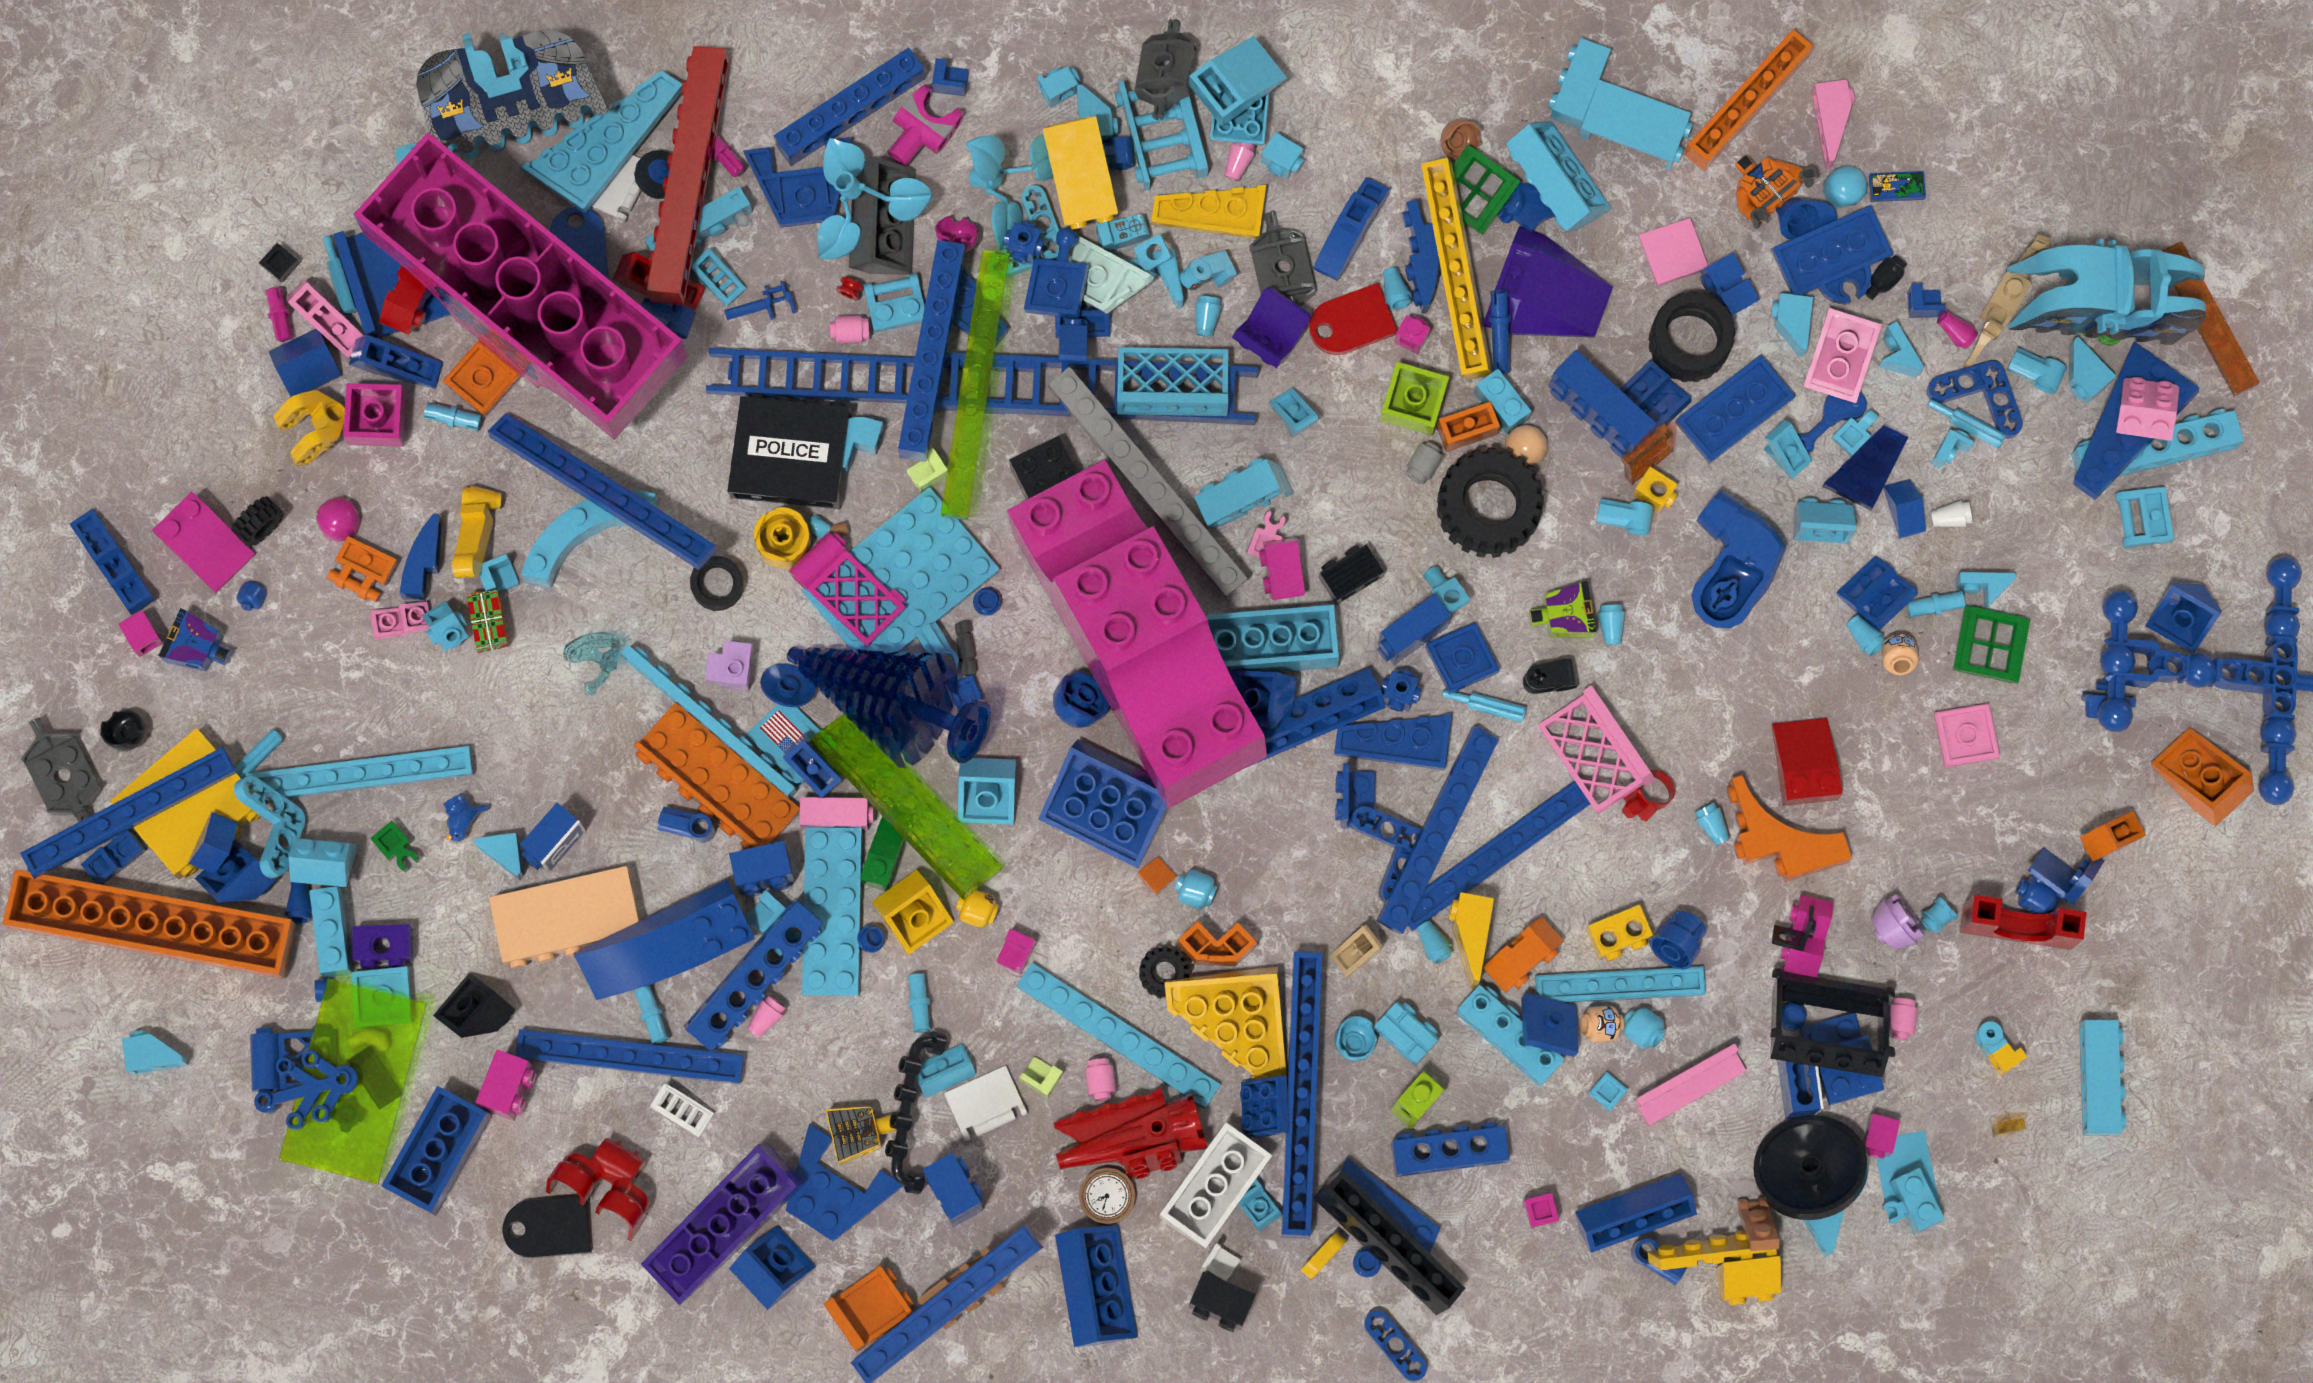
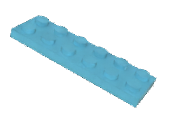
M805 827L804 906L820 918L823 924L820 926L822 931L818 937L812 942L808 940L803 946L802 996H859L860 946L857 941V935L860 930L862 828Z

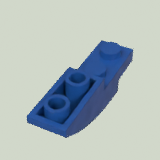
M1367 177L1364 179L1357 192L1352 193L1319 253L1313 270L1338 281L1362 243L1364 233L1387 199L1390 188Z
M1417 200L1406 202L1405 211L1402 212L1404 227L1410 228L1412 237L1408 238L1411 252L1416 254L1409 255L1408 265H1405V272L1408 281L1413 280L1415 290L1412 291L1414 305L1415 307L1420 306L1421 314L1427 313L1433 298L1438 275L1439 256L1433 224H1423Z

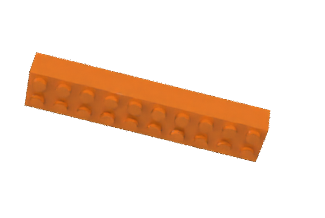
M17 869L14 871L2 922L4 926L11 930L285 979L297 926L291 919L45 874L34 879L30 872Z

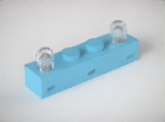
M740 186L702 207L695 248L700 246L702 240L709 236L716 237L725 231V227L733 223L742 232H748L752 229L753 221L749 216L752 213L751 205ZM654 234L644 239L649 252L655 249Z

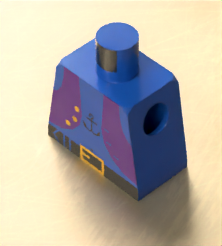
M180 608L158 656L169 664L207 671L212 660L226 665L230 659L231 650L220 646L223 636L219 631Z

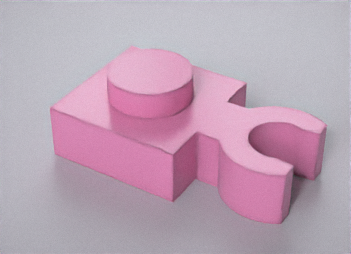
M1267 510L1263 517L1265 527L1262 529L1256 526L1246 552L1259 557V550H1263V542L1282 540L1283 537L1276 534V531L1283 527L1285 523L1284 516L1281 515L1279 521L1272 524L1269 521L1272 512Z

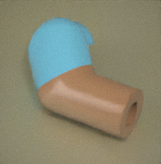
M815 515L808 520L810 533L819 539L827 532L831 535L836 532L840 537L849 534L845 521L831 526L821 520L820 516Z

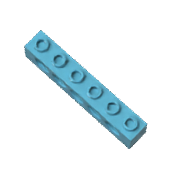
M2220 409L2209 413V417L2200 418L2199 415H2194L2183 419V423L2175 424L2172 441L2154 439L2161 443L2163 450H2155L2150 443L2119 476L2239 448L2244 439L2235 410L2226 412L2225 409ZM2204 428L2212 429L2215 433V438L2207 437L2204 433ZM2177 435H2185L2189 440V444L2180 443ZM2091 440L2079 443L2078 447L2071 454L2076 473Z

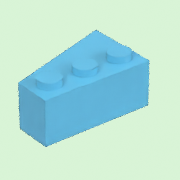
M1258 458L1248 464L1249 468L1242 472L1237 470L1225 475V480L1219 484L1211 483L1200 489L1201 493L1194 496L1207 526L1217 528L1247 515V511L1259 505L1262 508L1270 505V499L1282 493L1286 497L1293 495L1294 493L1281 465L1268 459Z

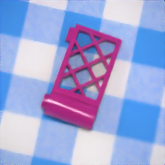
M827 532L788 572L801 587L816 598L858 640L868 647L906 609L903 605L906 599L895 589L888 591L844 548L846 542L836 532L833 535ZM846 560L855 567V578H839V567ZM858 571H859L864 577H858ZM835 572V578H829ZM855 582V597H839V583ZM858 582H871L875 586V596L858 597ZM823 583H835V597H823L817 589ZM878 590H879L884 596H878ZM855 601V616H843L839 612V602ZM858 601H875V615L858 616ZM878 601H890L897 607L890 615H878ZM829 602H835V608ZM859 620H875V630L867 638L859 631ZM878 620H884V621L878 626ZM849 621H855V627Z

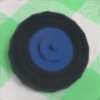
M662 150L650 151L644 154L637 162L634 172L635 182L640 190L647 196L655 199H664L663 181L665 177L669 176L670 171L668 168L669 153Z

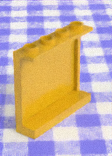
M196 728L112 798L110 802L114 804L214 752L216 749ZM237 773L133 827L179 880L182 877L187 878L191 876L198 868L188 864V861L211 811L238 823L234 838L240 834L242 826L247 822L252 823L261 816L237 799L234 793V785L241 779Z

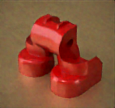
M609 1138L603 1140L592 1159L575 1152L565 1156L548 1177L546 1192L550 1194L556 1183L560 1181L576 1191L580 1197L579 1204L584 1205L592 1193L593 1187L601 1179H604L612 1184V1187L599 1202L595 1213L599 1215L602 1209H608L622 1217L629 1225L627 1240L632 1241L644 1222L649 1208L648 1196L634 1185L646 1166V1160L638 1156V1151L633 1153L621 1146V1141L616 1143Z

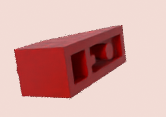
M636 252L623 254L613 280L634 291L649 296L644 291V280L646 275H650L651 270L649 259ZM688 280L683 306L695 311L705 287Z

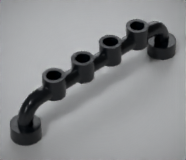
M932 1031L929 1036H922L916 1039L910 1047L908 1057L902 1056L899 1061L898 1070L900 1073H905L904 1085L898 1084L896 1086L894 1099L901 1101L900 1111L893 1112L889 1121L890 1128L897 1130L895 1140H889L885 1147L886 1156L892 1157L891 1171L894 1178L899 1184L904 1185L905 1192L919 1195L924 1188L925 1176L922 1172L910 1170L906 1175L902 1165L903 1159L906 1158L908 1153L907 1133L911 1129L913 1122L910 1114L912 1103H914L917 1096L915 1083L916 1076L921 1070L920 1052L926 1047L928 1053L940 1056L945 1051L947 1045L946 1035Z

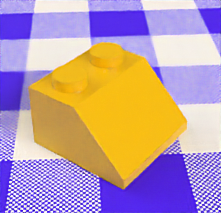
M917 869L871 901L884 923L908 955L954 923L930 884Z
M1780 1256L1726 1262L1716 1268L1721 1302L1729 1301V1306L1746 1304V1299L1757 1298L1758 1303L1774 1301V1295L1781 1293Z

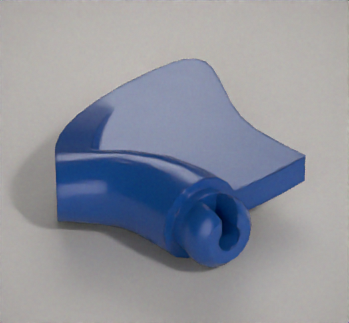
M1520 183L1508 202L1502 207L1498 217L1503 223H1510L1511 220L1516 221L1528 231L1533 232L1540 223L1554 218L1555 214L1541 201L1540 193L1534 185Z

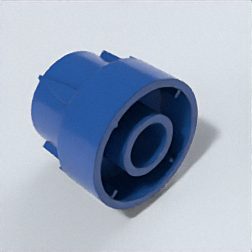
M1677 910L1671 918H1668L1664 924L1659 926L1650 940V947L1653 953L1667 965L1685 970L1691 967L1701 950L1700 943L1707 930L1704 923L1695 915Z

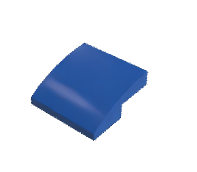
M1651 360L1620 388L1628 398L1657 423L1651 436L1652 438L1656 437L1692 402L1691 397L1671 381L1670 375Z
M1876 556L1836 592L1853 611L1879 631L1918 595L1913 585L1899 577L1893 567Z

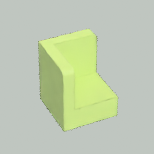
M934 448L929 450L927 462L920 461L907 470L909 477L920 493L949 477L948 469Z
M1034 1057L1025 1072L1019 1076V1081L1044 1097L1049 1098L1063 1076V1071L1054 1065L1051 1067L1037 1057Z

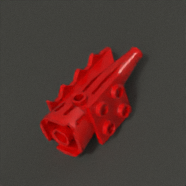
M1161 1088L1152 1094L1132 1096L1124 1102L1104 1104L1093 1111H1080L1071 1117L1053 1123L1055 1130L1080 1142L1076 1146L1056 1153L1060 1170L1117 1162L1124 1166L1128 1178L1142 1179L1148 1177L1150 1172L1160 1169L1161 1171H1170L1175 1169L1177 1164L1183 1163L1180 1155L1182 1152L1208 1148L1193 1095L1189 1094L1166 1104Z

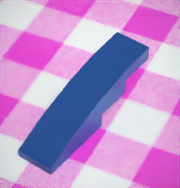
M93 508L70 523L81 543L131 615L155 600Z

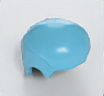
M1841 166L1833 170L1824 180L1823 193L1827 201L1837 208L1854 206L1867 194L1868 183L1864 173L1854 166Z
M1353 1016L1347 1018L1338 1026L1334 1042L1337 1051L1343 1058L1352 1062L1361 1061L1374 1052L1377 1036L1372 1027L1373 1023L1364 1017Z

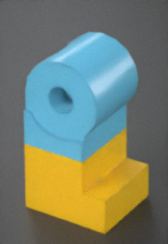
M1993 1021L1983 1023L1976 1031L1975 1040L2000 1076L2027 1058L2022 1048L2014 1052L2003 1037V1030L1998 1023Z

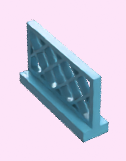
M1118 347L1117 414L1227 416L1228 349ZM1124 356H1135L1141 363L1131 370L1124 364ZM1155 357H1164L1169 363L1161 370H1158L1150 361ZM1183 357H1190L1196 364L1186 371L1177 362ZM1210 358H1223L1222 365L1216 371H1213L1205 363ZM1145 366L1155 374L1147 382H1144L1136 375ZM1171 367L1176 368L1182 374L1174 383L1163 375ZM1199 367L1203 368L1210 375L1202 383H1199L1191 375ZM1123 370L1127 373V375H1125L1124 377ZM1131 378L1141 386L1135 392L1123 391V385ZM1157 379H1161L1168 388L1163 392H1155L1150 386ZM1188 379L1196 388L1190 393H1185L1177 386ZM1215 379L1222 386V393H1210L1205 387Z

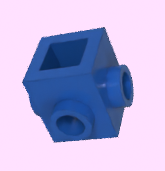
M1014 222L1012 231L1008 229L1006 231L1003 245L1007 246V257L1013 261L1033 264L1036 255H1041L1044 240L1041 239V230L1037 229L1036 225L1029 222H1021V224Z
M1401 669L1398 672L1392 671L1390 679L1384 677L1381 691L1382 694H1385L1383 698L1385 705L1394 711L1403 712L1405 710L1409 712L1411 703L1417 704L1422 689L1416 687L1418 678H1414L1413 673ZM1396 686H1401L1407 689L1404 692H1399L1396 689Z

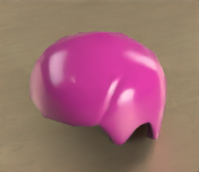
M946 216L938 221L935 226L938 240L965 244V252L970 251L977 244L979 238L977 227L975 224L967 221L965 217L961 221L956 222L951 216Z
M342 497L328 499L317 510V524L327 539L343 542L347 536L352 538L358 533L361 518L351 501Z

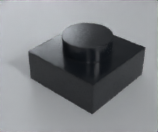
M278 243L259 262L260 266L279 282H282L299 263L293 255Z

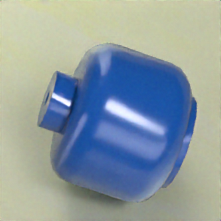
M248 581L241 585L236 598L241 607L246 611H251L252 608L260 609L267 596V591L261 584Z

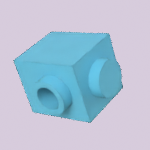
M1275 132L1261 153L1260 162L1266 165L1268 171L1277 177L1284 176L1288 179L1291 173H1297L1304 163L1302 158L1303 148Z

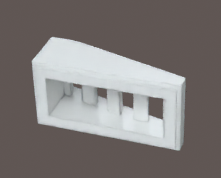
M667 1083L663 1084L650 1105L651 1109L699 1138L714 1116L713 1112ZM670 1093L673 1097L666 1109L661 1106ZM680 1099L683 1103L676 1115H673L671 1112ZM690 1105L693 1107L686 1121L681 1120ZM700 1111L703 1115L694 1128L691 1126V1123Z

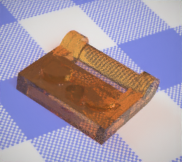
M1664 423L1656 428V433L1631 453H1625L1620 458L1624 464L1625 478L1631 485L1642 478L1649 467L1654 468L1674 452L1673 433Z

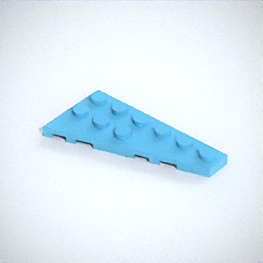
M661 70L636 87L632 94L623 100L618 99L611 104L612 107L606 114L595 115L564 136L563 141L551 149L548 147L542 151L541 156L530 163L526 162L520 166L521 170L586 213L681 94L682 83Z

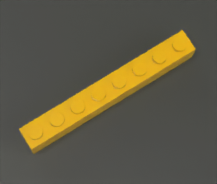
M1448 158L1421 163L1461 375L1466 380L1488 376L1493 371L1453 164Z

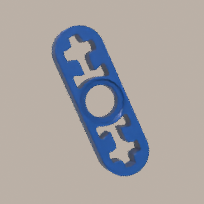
M1382 1311L1370 1312L1364 1320V1328L1367 1334L1407 1381L1416 1382L1421 1380L1427 1371L1424 1359L1387 1314ZM1372 1317L1384 1320L1382 1327L1386 1332L1389 1328H1392L1394 1331L1383 1342L1378 1339V1337L1383 1336L1380 1330H1372L1370 1328ZM1398 1338L1403 1342L1404 1348L1400 1354L1395 1355L1388 1351L1387 1343L1390 1339ZM1408 1350L1413 1354L1408 1356L1411 1363L1415 1364L1418 1362L1421 1365L1418 1369L1420 1372L1418 1376L1414 1373L1411 1375L1407 1374L1406 1371L1409 1366L1405 1361L1401 1365L1396 1361L1402 1358Z

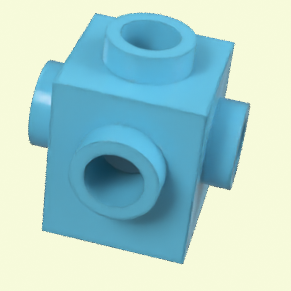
M446 601L422 615L430 628L426 631L434 646L440 643L445 652L450 648L459 646L463 640L469 637L463 629L467 626L466 621L459 611L453 613Z

